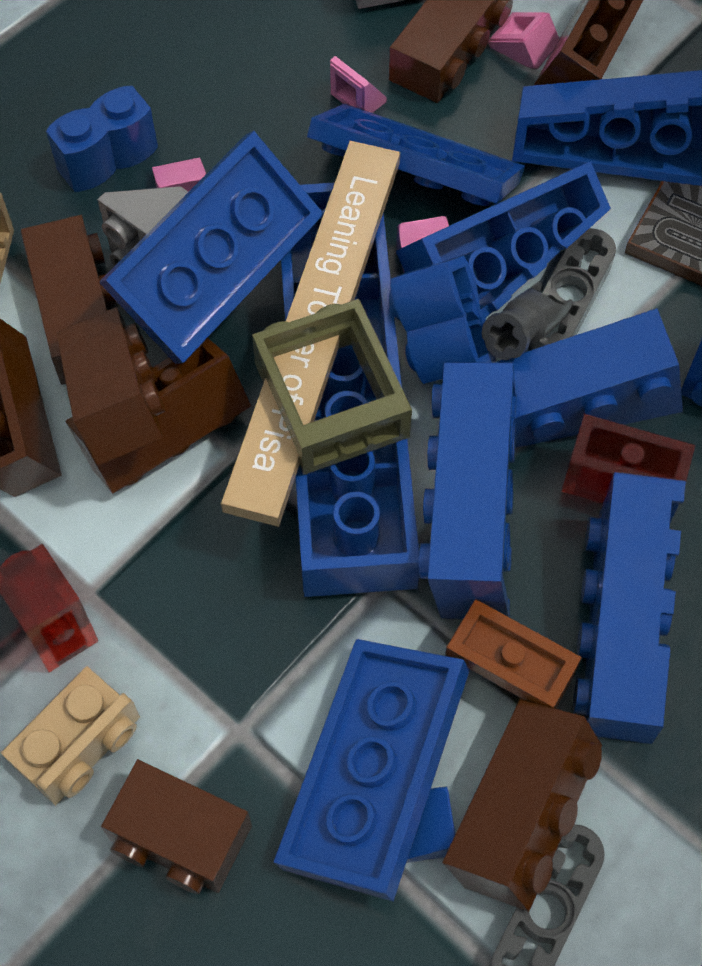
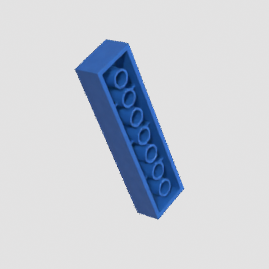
M335 183L300 185L324 213ZM383 213L355 300H360L402 387L395 317L389 305V293L391 291L390 270ZM322 217L281 259L285 321ZM351 345L339 348L314 421L377 400ZM408 440L398 441L305 475L302 474L299 467L296 474V492L304 597L418 589L419 544Z

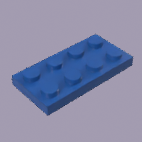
M342 104L312 117L307 134L308 138L322 142L321 148L324 151L338 156L345 155L349 141L399 151L400 164L398 169L415 175L414 181L416 183L433 189H442L444 185L462 191L461 197L464 200L482 206H489L491 202L497 204L520 183L525 165L347 104Z
M252 131L246 134L99 283L175 364L184 363L324 213L256 132Z
M361 639L355 640L273 863L287 872L394 902L470 671L463 659Z

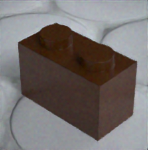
M137 759L105 817L101 828L109 840L114 842L110 851L115 855L139 867H144L147 859L169 869L165 876L167 880L191 893L199 895L203 886L219 894L252 828V823L248 811Z

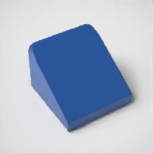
M447 786L436 787L430 790L406 863L445 858L455 837Z

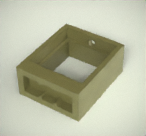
M359 299L342 305L330 304L321 308L315 314L291 322H276L266 327L263 331L252 334L255 365L263 383L265 378L268 382L299 454V467L303 475L410 438L412 408ZM339 335V348L348 345L352 346L377 400L303 425L274 357Z

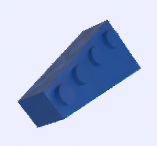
M702 70L523 86L512 161L574 169L591 161L595 172L702 186Z
M591 161L413 242L397 250L396 253L405 273L464 255L475 279L480 309L486 318L492 312L499 310L512 298L511 295L529 279L536 277L548 266L547 263L560 251L567 249L611 210V207Z
M657 308L524 352L518 358L494 362L513 363L517 387L515 448L683 412L679 362Z
M444 363L442 384H434L432 388L433 418H440L439 435L429 436L428 468L429 470H436L434 489L426 488L424 492V523L432 524L430 543H421L419 576L420 579H428L441 618L464 619L475 599L510 618V599L507 597L503 571L511 572L512 558L510 524L506 523V515L513 514L514 495L512 469H508L509 463H514L517 387L513 363Z
M614 472L598 518L589 517L585 550L594 552L593 569H585L581 603L590 604L589 623L581 622L577 641V655L586 658L585 679H576L572 712L573 714L584 716L597 737L652 744L663 728L671 647L667 644H659V637L667 636L670 631L676 591L664 588V581L669 582L672 578L675 558L679 555L681 531L671 530L669 527L679 504L684 502L686 481Z

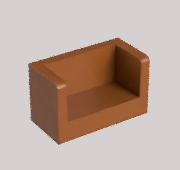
M477 599L474 600L447 645L445 656L463 659L470 670L523 700L555 709L572 682L582 658Z

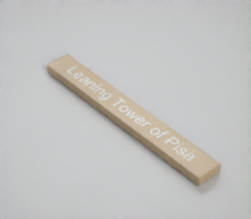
M349 141L286 322L315 314L321 308L330 304L342 305L355 300L400 164L399 151ZM339 335L274 357L303 425L315 420L339 348ZM265 378L221 506L223 513L279 527L300 462L297 449Z

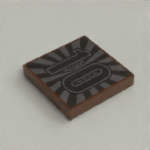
M662 181L627 242L625 253L702 286V186Z

